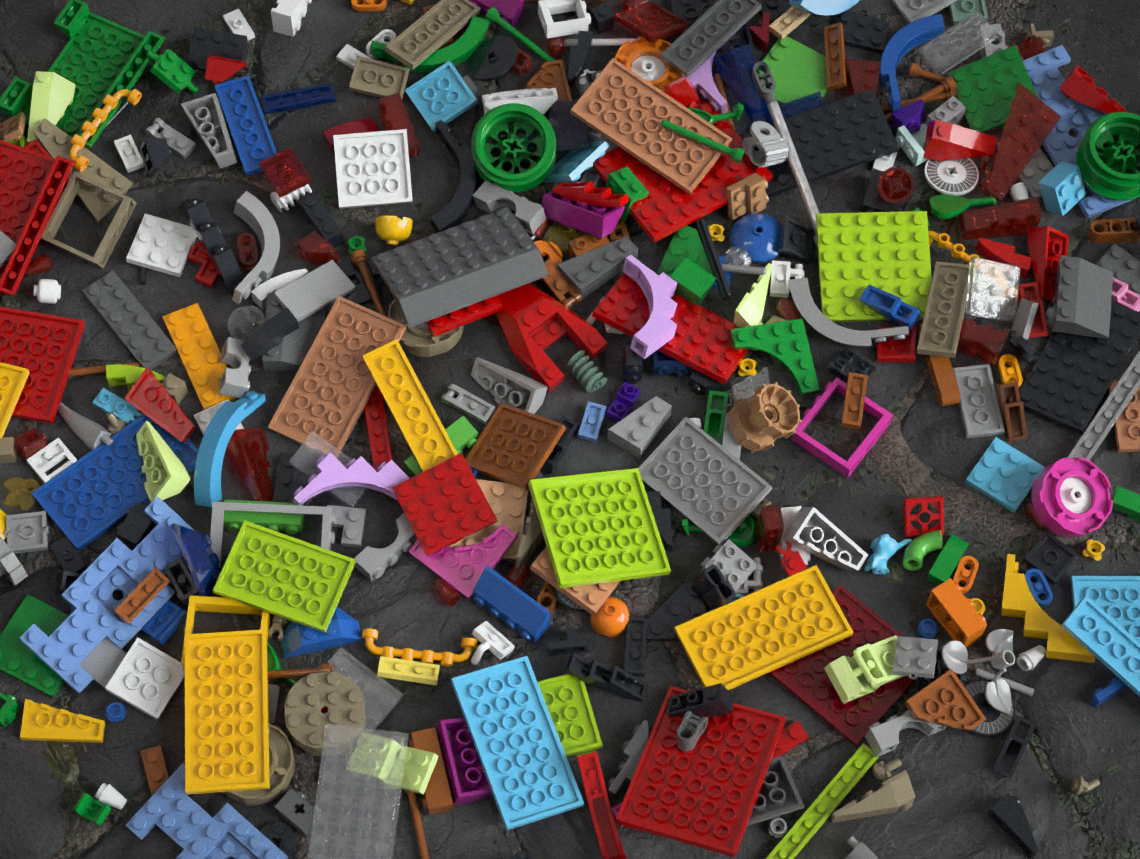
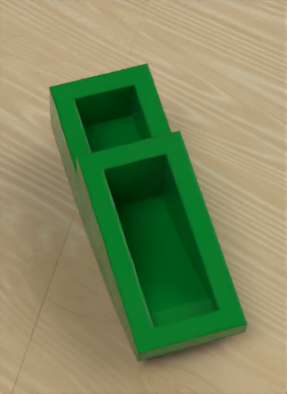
M710 390L704 432L721 445L728 393Z
M1117 486L1112 496V510L1127 514L1126 518L1140 522V494Z
M951 535L926 580L938 586L947 581L952 576L969 543Z

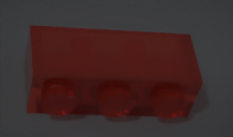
M766 505L760 509L756 527L759 553L777 551L776 546H780L784 530L781 506Z

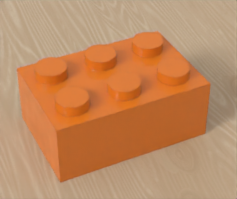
M950 578L931 590L926 606L951 639L961 642L966 648L980 640L987 626L986 620L982 614H978L974 609L972 601L963 595L959 584L954 583Z

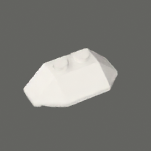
M534 88L484 95L485 106L490 110L503 104L519 103L530 106L542 114L558 99L556 88Z

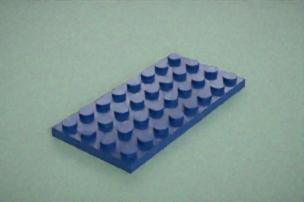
M143 414L110 437L113 440L111 445L108 446L103 442L32 492V496L70 540L76 550L80 551L126 518L128 510L134 507L137 502L144 505L150 500L144 483L147 482L146 474L142 473L141 468L144 465L143 456L139 455L136 434L146 421L150 422L182 462L187 473L195 468L199 451L189 439L185 443L181 442L147 415Z

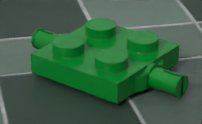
M167 49L164 54L159 56L153 50H149L146 55L155 61L150 72L177 94L185 88L189 89L193 94L198 91L199 88L191 83L192 76L196 71L175 53Z

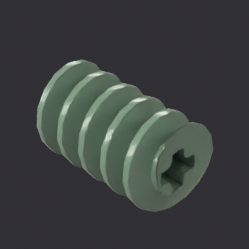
M581 350L569 360L567 368L572 371V374L576 376V379L581 382V385L585 387L588 393L595 392L606 384L607 378L601 379L603 373H597L599 368L597 366L593 367L594 362H588L590 357L588 355L584 356L585 351Z

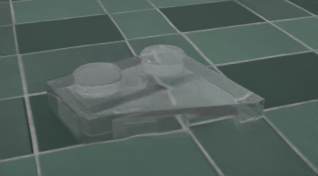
M767 367L763 368L756 375L747 377L745 381L732 386L734 402L742 397L745 399L752 398L756 393V388L763 384H766V386L770 385Z

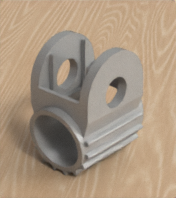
M763 121L754 122L750 127L753 137L745 138L741 144L750 161L755 166H758V168L786 161L789 153L786 140L781 138L778 131L772 125ZM760 130L766 131L768 135L762 134Z

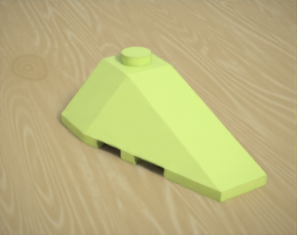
M146 421L136 434L139 455L143 456L144 465L141 467L142 473L146 474L147 480L144 486L152 503L157 496L161 500H165L181 493L190 481V477L182 462L150 422Z

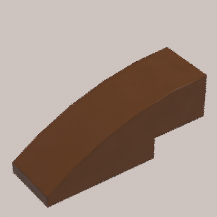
M1012 380L995 383L1008 442L1028 439L1023 401L1020 400L1018 382Z

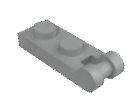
M158 117L153 121L154 124L152 126H148L145 129L146 134L151 138L166 139L170 150L183 159H186L196 148L195 142L165 124Z
M452 383L447 388V393L443 394L440 398L444 404L451 405L485 425L496 410L495 406Z

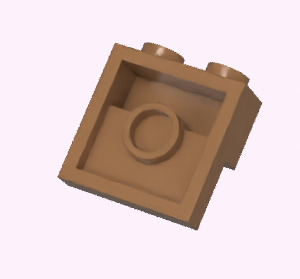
M754 173L726 188L729 218L734 220L745 213L754 214L766 209V203L769 201V198L765 192V188L768 187L765 178Z

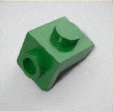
M0 692V701L4 703L0 709V725L5 728L14 721L19 707L15 697L9 693L4 695Z
M85 792L73 808L83 819L101 826L112 809L109 805L93 799Z

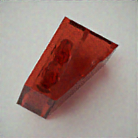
M846 57V79L850 96L873 88L877 96L881 62Z
M400 93L380 98V119L385 131L407 129L409 158L419 156L421 143L419 138L415 137L414 126L410 123Z
M963 319L957 350L964 352L968 356L980 358L986 363L996 365L1010 329L996 330L993 329V325L987 324V327L976 325L975 321Z

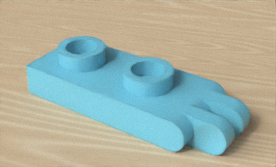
M105 388L100 391L92 402L93 406L105 413L113 412L116 418L122 419L126 425L136 420L135 417L139 418L142 416L139 413V409Z

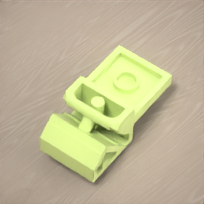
M896 635L872 645L861 646L854 650V656L847 657L843 655L824 668L843 704L872 693L881 685L903 677L902 675H893L892 671L898 638Z
M362 732L347 770L366 778L368 781L373 779V777L378 778L379 785L384 787L400 788L424 794L439 756L432 752L402 746L394 739Z

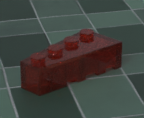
M1038 196L962 212L959 220L962 239L973 240L979 239V237L996 238L1029 235V228L1038 227L1042 216Z

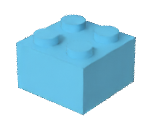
M1061 161L1038 182L1046 210L1064 216L1086 195L1079 166Z

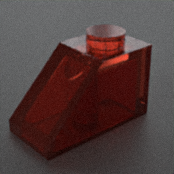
M315 230L297 243L300 257L303 260L307 259L311 264H326L331 260L336 264L341 262L338 251Z

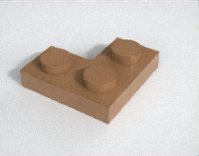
M23 112L0 123L1 140L5 139L7 142L16 141L23 136L26 116Z

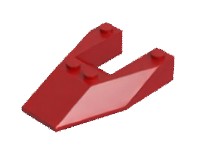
M529 283L496 295L502 304V310L496 312V316L511 352L536 381L548 386L547 394L562 384L565 375L547 356L544 350L566 334L580 350L585 351L584 355H588L590 361L603 353L607 347L608 342L593 326L570 308Z

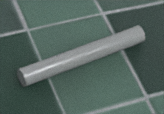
M721 264L725 272L766 275L767 268Z
M977 668L975 676L993 681L995 674ZM1001 676L998 678V680L1004 679L1010 689L1033 696L1034 688Z

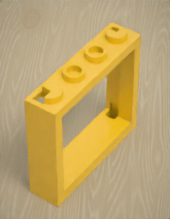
M189 597L185 635L193 633L195 611L262 615L260 630L266 629L268 642L271 613L225 597ZM185 635L181 658L183 670H185Z

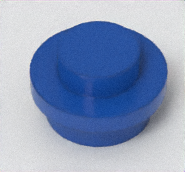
M924 619L919 623L918 632L922 637L929 639L937 634L938 626L933 620Z
M114 702L108 705L105 714L109 721L120 722L126 716V709L123 704Z

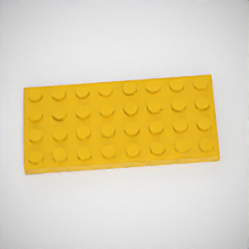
M817 565L678 625L674 629L704 688L722 683L728 690L853 635L852 628Z
M266 629L185 635V793L200 794L270 789Z

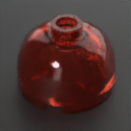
M899 166L886 169L878 180V190L881 197L893 204L908 200L915 188L912 174L906 168Z

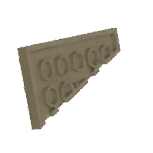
M44 118L33 130L34 136L52 158L56 159L57 156L71 160L69 155L73 146L71 144L72 137ZM85 147L79 149L77 156L83 155L89 159L87 167L84 171L80 172L73 166L67 179L70 180L73 173L76 172L124 195L133 186L130 180ZM83 184L77 193V196L81 198L98 225L119 202Z

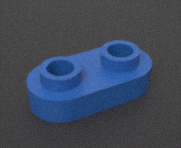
M1039 569L1028 570L1025 574V579L1033 598L1040 607L1048 606L1053 598V594L1043 572ZM1030 579H1035L1036 583L1031 582ZM1038 596H1043L1045 600H1040Z

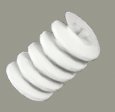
M296 176L294 181L290 180L288 185L284 184L282 189L278 188L276 193L272 192L270 194V197L275 207L282 213V207L285 210H289L288 203L291 206H295L294 199L298 202L300 195L304 197L306 196L305 192L310 194L312 190L304 178Z

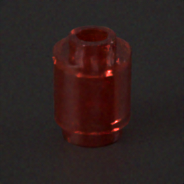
M564 36L546 37L547 52L550 55L557 57L565 52Z
M783 298L777 303L776 310L781 318L788 321L802 319L800 317L801 313L792 299Z
M524 563L520 569H516V564H513L505 579L521 590L530 575V567Z

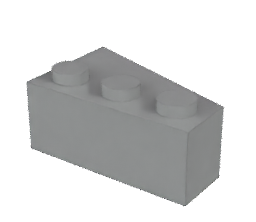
M655 396L609 428L608 440L640 459L671 416L672 405Z

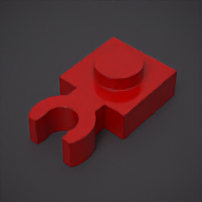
M785 541L787 549L784 551L778 545L776 550L784 556L780 562L790 577L806 569L807 566L798 550L792 553L791 543Z

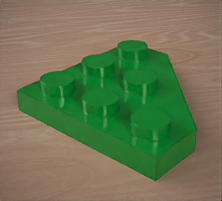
M685 226L675 232L657 271L658 275L664 272L670 277L686 257L713 275L696 229Z

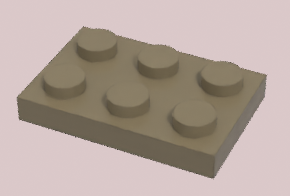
M357 56L349 90L402 103L410 68Z

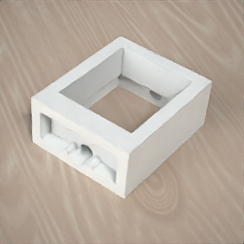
M538 1V16L547 38L577 34L579 31H588L591 17L589 13H586L585 1ZM576 11L579 18L554 23L551 15Z

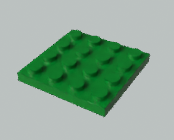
M1016 45L949 72V75L952 76L957 88L955 89H957L956 93L959 101L966 107L965 115L971 130L986 133L1042 110Z

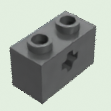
M291 788L274 807L278 815L307 838L323 821L322 810L314 803L312 805L309 804L302 792L299 790L295 792ZM297 810H299V811L304 810V813L302 814V813L299 812V813L297 814L296 811H297Z

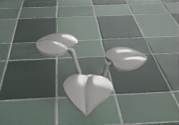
M998 629L987 635L986 647L990 652H993L991 657L968 660V651L964 644L959 641H950L943 646L942 658L944 664L949 670L952 669L955 674L965 673L967 671V664L991 661L994 668L1000 669L994 676L993 682L987 683L985 697L994 709L1004 714H1010V688L1004 679L998 680V678L1007 671L1006 667L1015 663V656L1013 654L1014 631Z

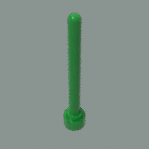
M492 7L487 12L485 19L493 23L496 22L544 61H555L550 55L502 19L497 9Z
M667 120L661 121L662 127L725 153L736 163H740L743 157L744 149L739 147L732 149Z

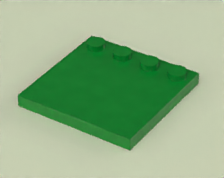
M27 594L0 635V671L54 698L64 680L25 646L19 638L33 624L49 637L69 615Z

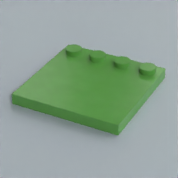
M788 36L782 40L779 38L763 60V62L769 65L776 84L774 94L778 104L797 115L817 108L829 90L827 87L826 56ZM759 70L760 75L765 74L762 70ZM753 80L748 81L746 87L757 93Z

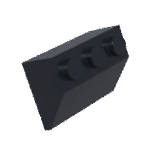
M195 27L190 41L188 65L194 70L206 71L207 59L212 55L245 61L249 50L247 36ZM243 68L233 76L241 77Z

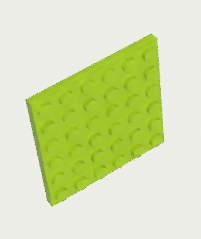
M927 211L816 214L821 313L832 322L891 321L859 300L870 284L901 298L902 302L918 308L921 314L918 320L924 319L932 283Z
M638 468L532 479L529 481L528 485L559 588L670 574V565Z

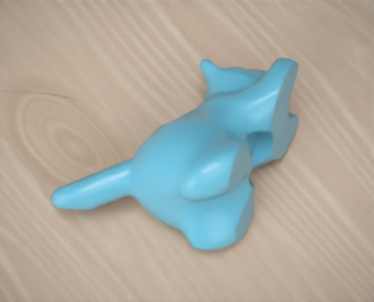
M883 534L875 538L870 546L874 553L866 561L864 571L867 572L872 569L873 574L885 575L890 571L886 567L888 559L897 550L910 544L912 540L904 539L897 543L889 534Z

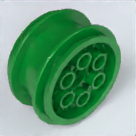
M508 103L491 109L478 121L472 134L471 150L476 170L484 181L492 184L496 183L501 188L510 190L513 193L525 192L537 187L550 174L556 159V138L550 122L538 110L524 104ZM514 123V132H509L507 124ZM536 131L539 136L529 141V137ZM519 132H524L526 134V136L521 139L518 138L516 135ZM505 134L508 136V139L499 140L498 137ZM488 137L496 141L497 145L486 143ZM517 145V149L511 151V147ZM530 146H534L537 148V151L530 153L527 149ZM493 151H499L501 155L499 157H493L491 153ZM530 158H540V159H539L538 163H536L535 161L531 160ZM501 162L496 168L491 165L493 163ZM526 162L530 164V167L522 169L520 165ZM504 165H510L512 169L506 172L502 169V167ZM514 168H518L520 173L514 174Z
M1128 112L1109 113L1096 119L1085 132L1076 153V166H1079L1083 182L1101 197L1117 201L1133 200L1140 197V115Z

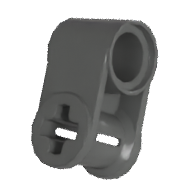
M689 710L686 712L682 723L677 729V746L680 750L690 751L695 747L706 729L707 717L696 716Z

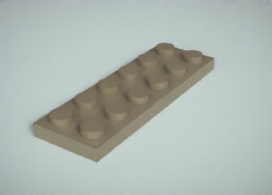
M441 0L385 46V52L413 70L468 24L473 16H477L480 13V7L469 0Z
M936 261L917 354L955 358L973 274V265Z

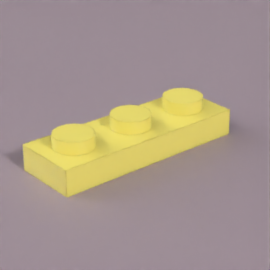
M380 656L377 677L437 686L440 665Z

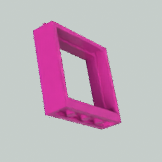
M836 378L833 383L829 382L826 385L822 396H817L813 402L814 406L812 409L808 408L802 416L803 420L798 424V427L795 429L796 433L792 435L791 440L848 478L891 424L893 414L865 396L863 409L879 419V422L849 460L845 461L803 432L835 391L845 397L847 384Z

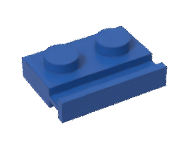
M168 600L141 630L144 634L163 645L186 621L187 611H183Z

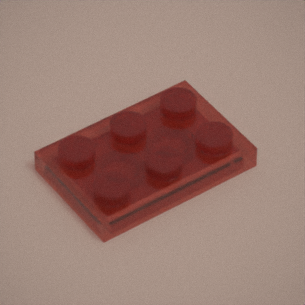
M291 147L258 163L279 198L313 182L310 174Z

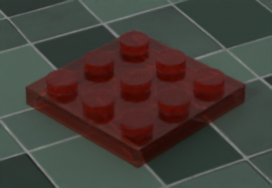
M654 2L617 13L614 21L621 24L622 27L628 28L634 34L645 38L648 42H655L656 40L686 31L690 25L689 22Z

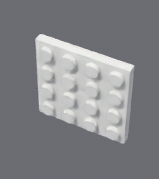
M407 129L333 135L340 209L413 203Z

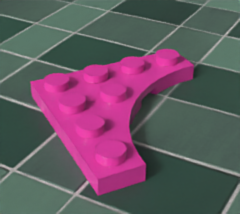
M501 524L494 533L482 542L472 546L446 547L427 557L419 540H417L408 552L471 599L473 589L487 565L494 569L517 540L518 536Z

